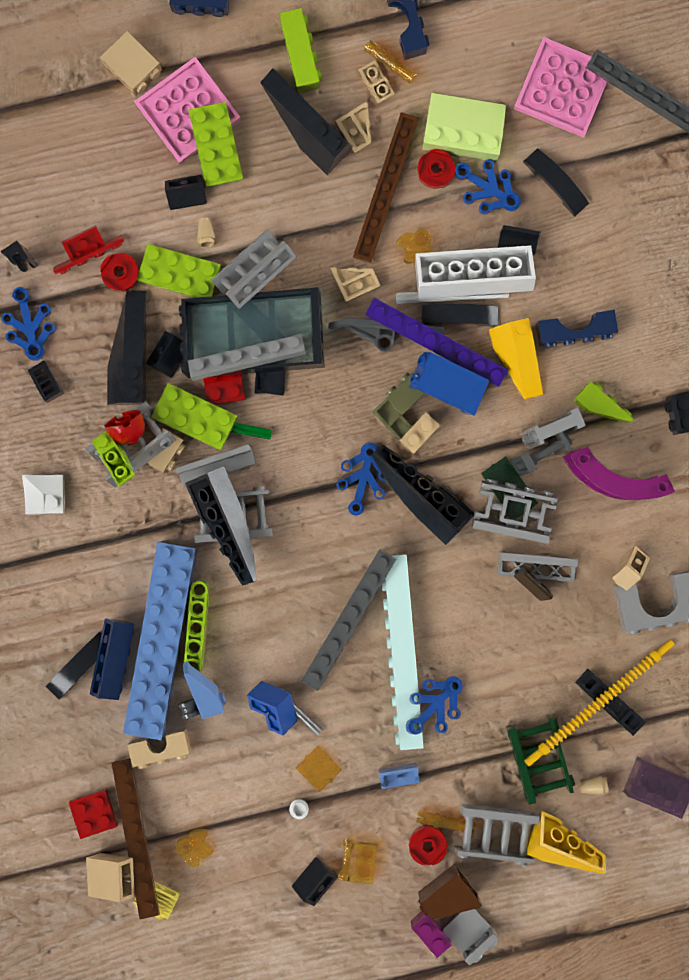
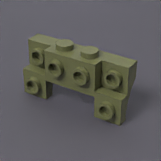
M406 373L400 379L402 383L397 388L393 386L386 393L388 397L372 411L397 440L402 438L412 428L402 415L425 394L422 391L409 388L412 376L409 373Z

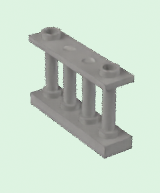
M266 229L211 281L222 294L225 293L235 306L240 309L292 262L296 255L284 241L279 244L269 229Z
M146 401L135 410L141 412L144 422L149 426L156 438L147 444L141 436L137 442L141 450L131 456L124 444H121L134 473L176 441L167 430L162 433L151 418L154 409ZM93 443L85 448L88 454L96 461L102 460ZM111 473L105 477L114 487L118 486Z
M254 487L253 491L236 493L245 520L244 496L256 495L258 526L257 530H249L248 527L250 538L273 536V528L268 529V525H266L263 496L270 494L269 490H265V487ZM200 519L201 531H199V535H195V543L217 541L216 538L213 539L209 534L211 530H209L207 523L203 524Z
M460 803L459 812L466 821L462 846H454V850L459 857L470 859L472 856L516 861L519 865L534 863V859L527 855L530 827L532 824L539 825L540 817L535 812ZM476 817L483 818L485 821L481 849L470 847L473 821L476 820ZM495 820H502V823H504L500 851L489 850L492 822H495ZM514 822H521L522 825L519 853L508 852L511 824Z

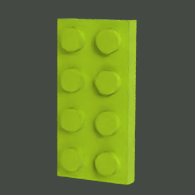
M226 102L188 109L205 186L210 187L243 180Z
M147 244L137 281L194 298L213 296L215 284L211 279L220 272L221 264Z
M168 383L151 418L221 451L238 416Z

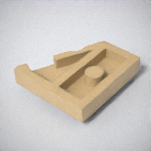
M365 102L335 120L344 138L353 146L352 151L355 155L371 146L368 103Z
M331 268V272L346 303L381 287L373 269Z

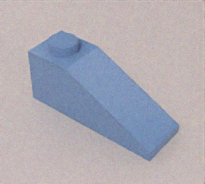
M183 663L185 679L202 719L224 713V704H226L224 693H220L217 685L189 663Z

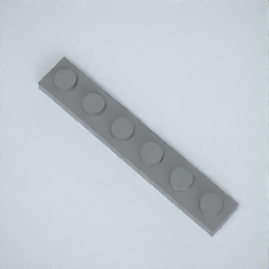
M302 334L189 360L190 377L192 381L306 355Z

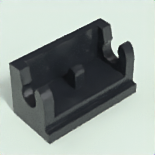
M18 241L1 250V253L13 265H17L22 272H26L22 266L23 262L28 261L33 269L38 266L29 251Z

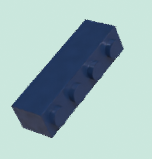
M105 618L90 695L98 699L119 700L123 689L122 682L126 673L127 658L130 654L131 638L134 634L133 623L125 620Z

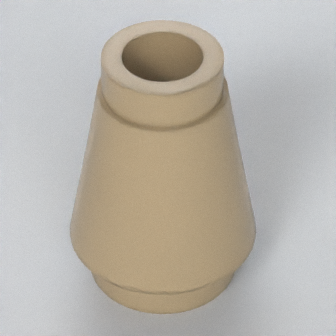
M206 217L200 218L197 242L202 248L212 247L216 238L211 220Z
M598 776L580 782L581 794L604 795V793H609L607 777Z

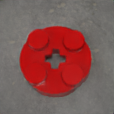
M433 149L422 155L417 166L419 181L433 189L445 188L452 181L456 170L455 163L450 154L441 149ZM436 164L442 170L437 174L431 170V167H435Z
M116 253L107 256L103 260L100 272L102 280L108 288L114 291L126 292L137 283L140 270L136 261L130 255ZM124 268V275L117 277L115 270Z
M424 825L417 828L410 836L408 844L410 854L417 863L425 866L436 865L446 856L447 841L440 829ZM431 841V846L433 848L431 850L429 848L425 850L424 842Z

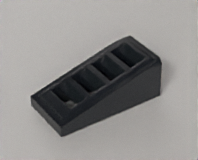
M45 361L28 369L31 378L46 403L64 394ZM41 368H44L45 371L41 372L38 375H35L34 372L38 371ZM46 374L48 375V377L45 378L44 380H42V381H39V380H38V379L41 378L42 376H44V375H46ZM48 381H51V384L47 385L44 388L42 387L43 384H45ZM54 387L55 390L51 391L50 393L47 394L45 392L50 388Z

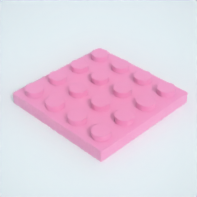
M543 37L514 109L584 138L607 81L585 68L591 56Z
M196 57L134 101L135 105L179 164L198 152L188 109L226 102L231 126L241 120V117Z

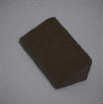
M522 567L514 575L540 601L553 598L551 590L527 568Z

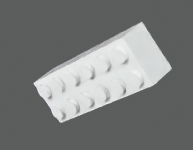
M531 246L416 253L415 270L418 299L534 290L536 275Z

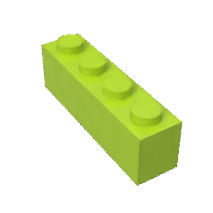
M302 8L279 13L297 92L302 93L320 88L319 81H322L320 69L316 70L315 66L318 60L316 51L311 49L313 44L311 32L307 33L306 26H309L307 14L303 15Z

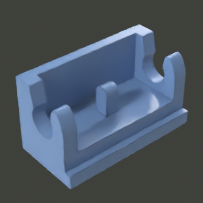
M416 763L379 769L382 789L420 783Z

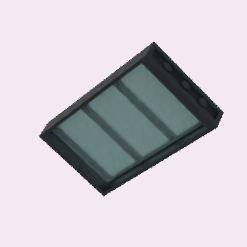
M318 287L257 292L240 309L235 306L227 295L181 299V305H179V315L182 317V324H180L179 330L180 335L183 337V343H180V351L183 354L181 371L188 378H191L189 360L302 334L306 355L216 376L325 368L321 292Z

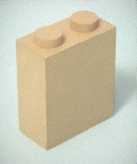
M128 31L100 57L102 63L134 96L142 93L151 80L159 77L162 70L160 63Z
M98 853L86 857L88 897L119 903L135 897L133 858L106 853Z

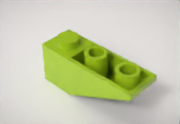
M590 381L572 400L589 414L624 423H630L634 420L630 417L632 414L624 407L621 409L616 404L617 400L611 395L607 396L602 392L603 388L596 382L592 383Z
M107 431L91 441L119 487L135 476L122 445L116 443Z

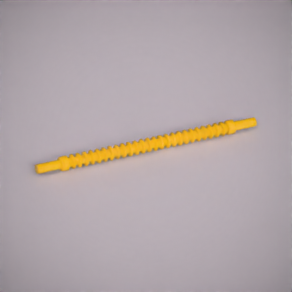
M669 639L659 649L650 652L649 657L646 656V660L642 659L641 664L637 663V667L634 666L633 670H629V674L625 673V677H621V681L617 680V684L613 683V687H608V691L605 690L604 695L600 694V698L596 697V701H592V705L588 704V708H583L584 711L579 712L580 715H575V719L571 718V722H567V726L563 725V729H558V733L554 732V736H550V740L546 739V743L542 742L538 746L539 749L524 760L527 766L530 767L540 757L549 754L550 749H554V745L558 746L559 741L563 742V738L567 739V735H571V731L575 732V728H580L579 725H583V721H588V717L592 718V714H596V710L600 711V707H605L604 704L609 703L608 700H613V696L617 697V693H621V690L626 689L625 686L629 687V683L634 682L633 679L637 680V676H642V672L646 673V669H650V665L654 666V662L658 663L661 660V656L675 646L673 641Z

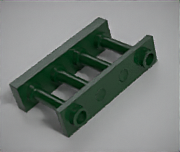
M550 714L546 715L548 723L523 730L516 729L514 725L506 726L525 798L529 805L536 803L535 797L538 794L565 786L569 793H574V778L572 774L569 775L560 741L558 746L554 745L558 756L557 761L531 768L529 766L526 767L524 762L528 756L539 748L538 746L527 749L521 748L520 741L522 738L549 730L552 736H554V732L557 733V730L560 729L557 719H553ZM561 768L564 779L539 786L531 785L530 778L533 775Z

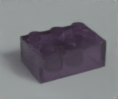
M637 756L623 792L630 798L682 819L689 804V777Z

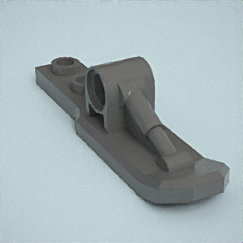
M345 318L329 322L328 324L330 330L344 327L346 330L354 332L359 337L374 344L380 351H389L394 344L395 331L375 320ZM428 326L444 335V327ZM383 337L389 339L390 344L387 348H382L379 345V341Z

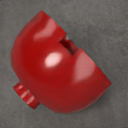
M139 410L124 412L122 417L117 419L115 416L105 423L106 431L116 443L127 444L128 446L136 444L145 431L144 418Z

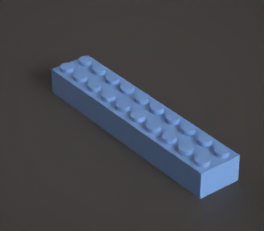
M161 541L157 542L123 734L162 740L165 737L198 548Z

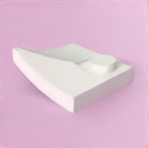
M22 475L26 515L65 514L64 475Z

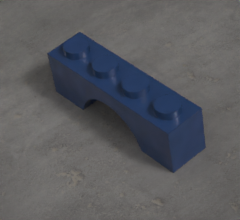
M387 0L388 7L400 9L405 13L409 21L407 29L400 35L399 40L404 60L426 54L429 39L427 35L423 34L424 23L422 17H418L417 10H419L417 0Z
M615 310L596 312L592 315L587 328L579 331L567 329L558 318L542 320L536 323L539 346H545V349L557 347L556 344L564 343V346L573 345L575 341L582 340L583 343L593 342L594 338L599 337L602 340H608L618 333Z

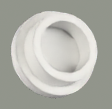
M297 799L291 803L289 811L292 817L302 819L307 816L309 807L304 800Z

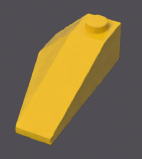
M529 318L489 329L493 350L499 356L503 366L508 369V373L522 397L528 399L542 396L543 391Z
M543 811L539 813V825L534 824L529 834L527 855L548 863L600 874L606 873L605 854L588 841L584 842L577 837V833L573 829L568 830L562 825L563 822L559 818Z

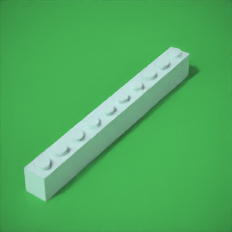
M391 555L397 560L382 584V591H386L387 599H383L384 610H388V618H385L386 630L389 629L390 637H386L387 649H391L392 656H388L389 668H393V675L390 676V685L395 689V695H391L392 707L396 706L397 714H393L394 726H398V733H395L396 745L400 746V750L424 748L422 732L412 735L406 730L407 721L417 719L421 715L420 704L414 705L409 699L412 693H419L407 555ZM417 695L414 696V701H415V702L418 701V696H417ZM417 723L414 724V729H415V730L418 729V724H417Z

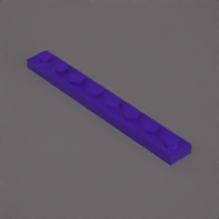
M375 297L365 313V316L449 361L488 379L489 382L498 387L508 372V369Z

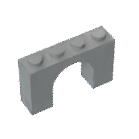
M689 571L669 574L673 591V602L668 611L658 616H651L644 611L640 604L636 583L627 591L618 585H613L622 631L629 634L640 633V629L647 628L648 631L659 629L660 625L666 624V627L677 626L680 621L689 623Z

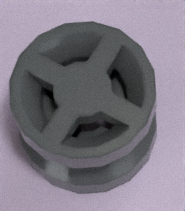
M194 699L178 704L182 710V719H188L200 714Z

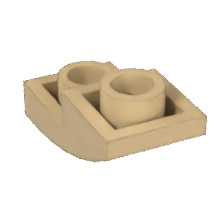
M376 60L358 69L377 103L394 95L387 78L384 77Z

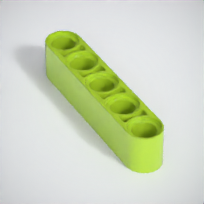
M203 580L193 583L190 589L184 663L196 662L199 672L203 668L210 594V586ZM197 584H202L205 587L204 594L196 592ZM196 603L203 606V612L200 614L194 611ZM197 622L201 625V632L193 631V623ZM192 642H197L200 645L198 652L191 650L190 645Z

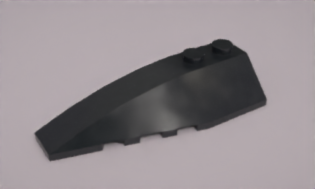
M272 68L260 82L299 148L328 176L353 146Z
M126 291L107 366V405H141L146 401V291Z
M382 444L372 453L371 456L381 473L402 502L445 545L474 516V512L443 484L439 486L433 482L434 478L428 474L424 476L417 471L418 468L416 466L403 462V457Z
M223 466L186 482L185 485L202 523H207L211 530L209 534L213 539L216 538L221 545L219 550L223 556L225 555L229 558V566L241 585L257 581L247 523L225 467Z

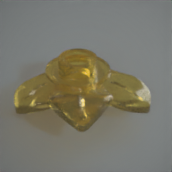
M423 229L417 230L415 233H405L396 242L397 246L405 249L403 257L406 264L415 262L416 253L433 252L430 246L431 235ZM424 237L425 242L420 243L418 238Z
M205 829L192 830L187 837L180 838L176 843V852L184 858L185 863L190 867H199L200 859L207 858L214 852L213 848L204 841L208 833ZM184 845H189L187 850H182Z

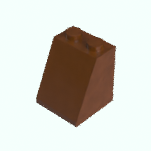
M455 864L418 892V902L420 903L421 911L425 916L429 914L432 919L477 909L482 906L478 893Z

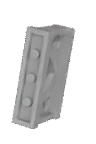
M578 407L558 416V420L541 428L535 425L523 431L521 438L525 447L528 446L529 449L545 444L544 439L562 431L565 435L586 426Z

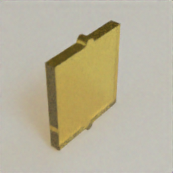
M319 746L309 755H305V759L296 767L318 792L328 783H332V779L342 770Z

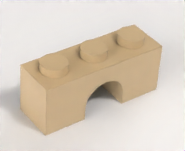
M187 729L168 732L165 735L167 745L162 750L153 748L149 738L130 741L127 746L132 767L138 766L139 769L149 767L150 763L157 762V764L169 762L168 759L176 757V760L187 758V754H190L192 751Z

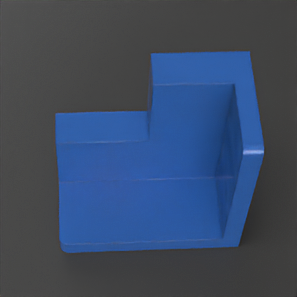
M261 681L247 694L250 709L265 715L269 730L284 736L297 722L290 692Z

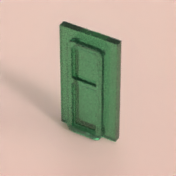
M506 456L480 473L485 481L489 478L497 480L498 484L505 485L506 482L517 485V488L524 489L526 486ZM491 489L492 491H494V494L498 498L500 503L503 502L504 493L510 495L513 494L509 492ZM525 496V498L532 500L530 509L538 504L535 498ZM508 500L506 512L511 518L516 519L524 513L526 503Z

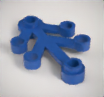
M486 160L482 166L483 171L487 174L488 182L471 173V168L467 163H460L456 166L455 175L458 179H467L483 189L474 193L466 192L463 196V202L466 205L472 204L475 200L495 196L500 200L492 203L482 202L480 204L479 212L486 215L491 210L504 208L507 211H515L519 208L521 199L512 190L511 174L508 170H502L498 177L503 182L504 193L498 189L494 173V162L492 160ZM485 164H491L492 168L487 169ZM464 170L466 174L460 175L459 171ZM503 173L507 174V175H508V178H507V179H503V178L501 177V174H503ZM469 195L472 197V200L467 201L465 197ZM509 199L514 201L513 205L508 204ZM486 205L488 210L483 211L481 207Z
M17 287L14 289L12 296L20 305L24 324L16 320L10 313H4L1 320L6 325H12L25 333L28 342L19 338L18 334L14 331H9L6 334V340L25 349L26 356L30 360L37 361L44 355L43 345L49 335L56 331L55 325L47 322L43 325V332L36 340L35 332L45 316L51 314V307L47 304H41L37 315L32 321L27 303L30 297L29 292L23 287ZM21 293H25V297L23 299L19 298V295ZM44 307L48 308V311L46 313L42 312V309ZM6 316L11 317L9 322L5 321ZM48 325H52V330L50 332H47L46 330ZM11 334H14L15 339L11 341L9 337ZM37 348L38 353L34 355L32 350Z
M374 443L364 444L359 455L350 460H345L341 464L342 470L349 472L354 465L364 461L362 469L345 479H339L336 484L339 490H345L348 485L359 479L355 499L348 507L352 515H360L364 510L361 502L366 482L372 488L376 499L381 500L385 497V491L379 487L370 472L371 462L379 473V479L381 481H386V479L381 478V471L372 456L366 453L367 449H373L374 452L378 449V446ZM346 462L350 463L351 465L350 469L348 470L343 468V465ZM340 481H344L346 483L345 488L339 487L338 484ZM378 490L383 492V496L380 498L376 496V491ZM354 504L360 506L359 511L355 512L352 509Z
M456 676L448 677L445 682H438L432 679L423 681L422 687L425 691L444 689L440 695H421L420 693H412L410 695V702L414 705L421 703L431 704L417 719L407 721L406 730L409 734H420L423 730V724L436 710L437 723L435 724V730L438 733H445L448 730V724L445 722V700L448 697L450 702V709L447 712L450 719H458L461 712L457 708V695L462 691L463 684ZM427 682L431 683V688L427 687ZM453 682L456 684L455 689L452 688ZM415 695L418 696V701H417V702L414 701V696H415ZM453 710L456 711V716H455V717L452 716V711H453ZM415 723L418 724V729H417V730L414 729V724H415ZM440 724L444 726L442 731L439 729Z

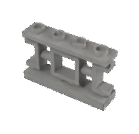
M487 478L486 481H481L479 491L480 494L488 495L485 512L475 510L471 525L472 528L548 544L551 527L542 525L546 508L556 510V504L559 499L551 491L535 492L536 489L525 486L524 489L517 488V485L506 482L505 485L498 484L497 480ZM487 488L513 494L504 493L502 503L493 502L494 491L487 490ZM525 496L547 500L550 503L542 501L540 511L531 510L532 500L525 498ZM508 500L526 503L522 520L505 517ZM490 509L499 510V521L506 524L480 519V517L488 519ZM528 517L538 519L536 528L543 530V532L518 527V525L526 527Z

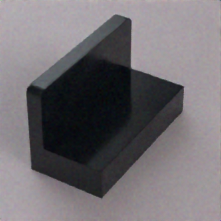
M202 174L165 181V192L170 210L207 204Z
M503 225L500 230L497 248L531 246L532 255H535L541 232Z
M165 331L146 364L172 378L183 360V354L180 351V343H183V340Z
M286 359L278 361V364L286 363ZM286 371L256 373L254 394L283 396Z
M315 857L294 882L292 888L303 902L315 906L339 876L335 871L326 868L321 860Z

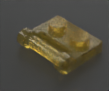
M344 839L342 869L339 872L338 879L373 885L378 844ZM352 849H357L355 873L350 874Z

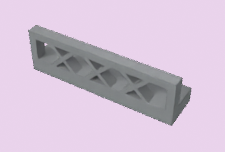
M248 444L175 469L177 474L180 475L183 487H186V482L223 466L226 472L229 473L257 463L251 445Z
M499 552L497 575L514 577L516 573L513 572L518 569L519 571L521 565L530 563L534 568L531 573L537 579L574 582L575 567H578V559ZM503 561H511L515 568L510 572H502ZM544 564H548L553 571L549 575H543L538 569ZM562 566H570V578L562 577L558 570Z

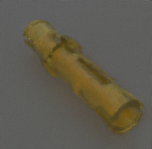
M372 40L367 43L364 51L376 58L379 64L383 63L409 84L413 82L417 73L390 55L387 49L383 50Z
M418 811L417 815L425 818L417 817L416 823L432 825L433 828L442 827L464 832L466 820L441 816L440 813L431 814Z

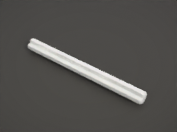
M405 292L396 294V303L508 298L509 293L418 299V292Z

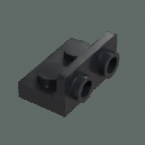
M689 393L667 397L664 407L666 413H669L668 427L670 432H673V435L688 433Z

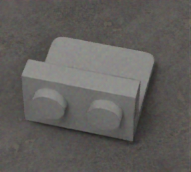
M476 909L458 913L443 927V932L463 953L464 960L469 966L473 962L477 963L487 949L490 950L497 944L498 936L496 931Z

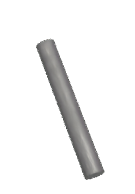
M293 702L296 716L318 735L322 729Z

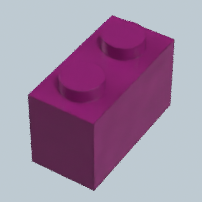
M421 911L410 921L413 931L436 958L452 946L451 940L429 914L425 916Z

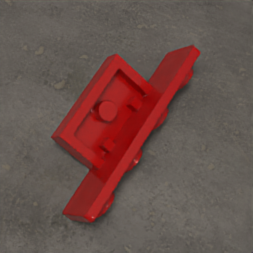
M96 225L61 242L70 259L54 266L53 271L55 274H65L71 270L70 267L76 264L81 266L87 263V259L93 256L98 258L104 255L105 251L110 248L114 250L121 247L124 237L121 234L104 242Z

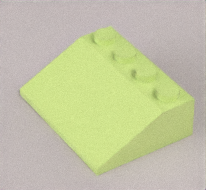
M431 93L422 150L441 149L453 155L497 162L501 149L506 105Z

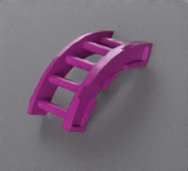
M588 446L562 457L568 468L580 481L595 492L607 497L621 500H645L667 496L675 492L667 474L645 480H636L613 473L595 458Z

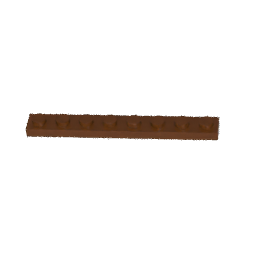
M400 113L353 258L368 263L372 262L419 121L418 117Z
M130 758L111 762L128 857L133 858L134 888L139 919L160 915L134 768Z

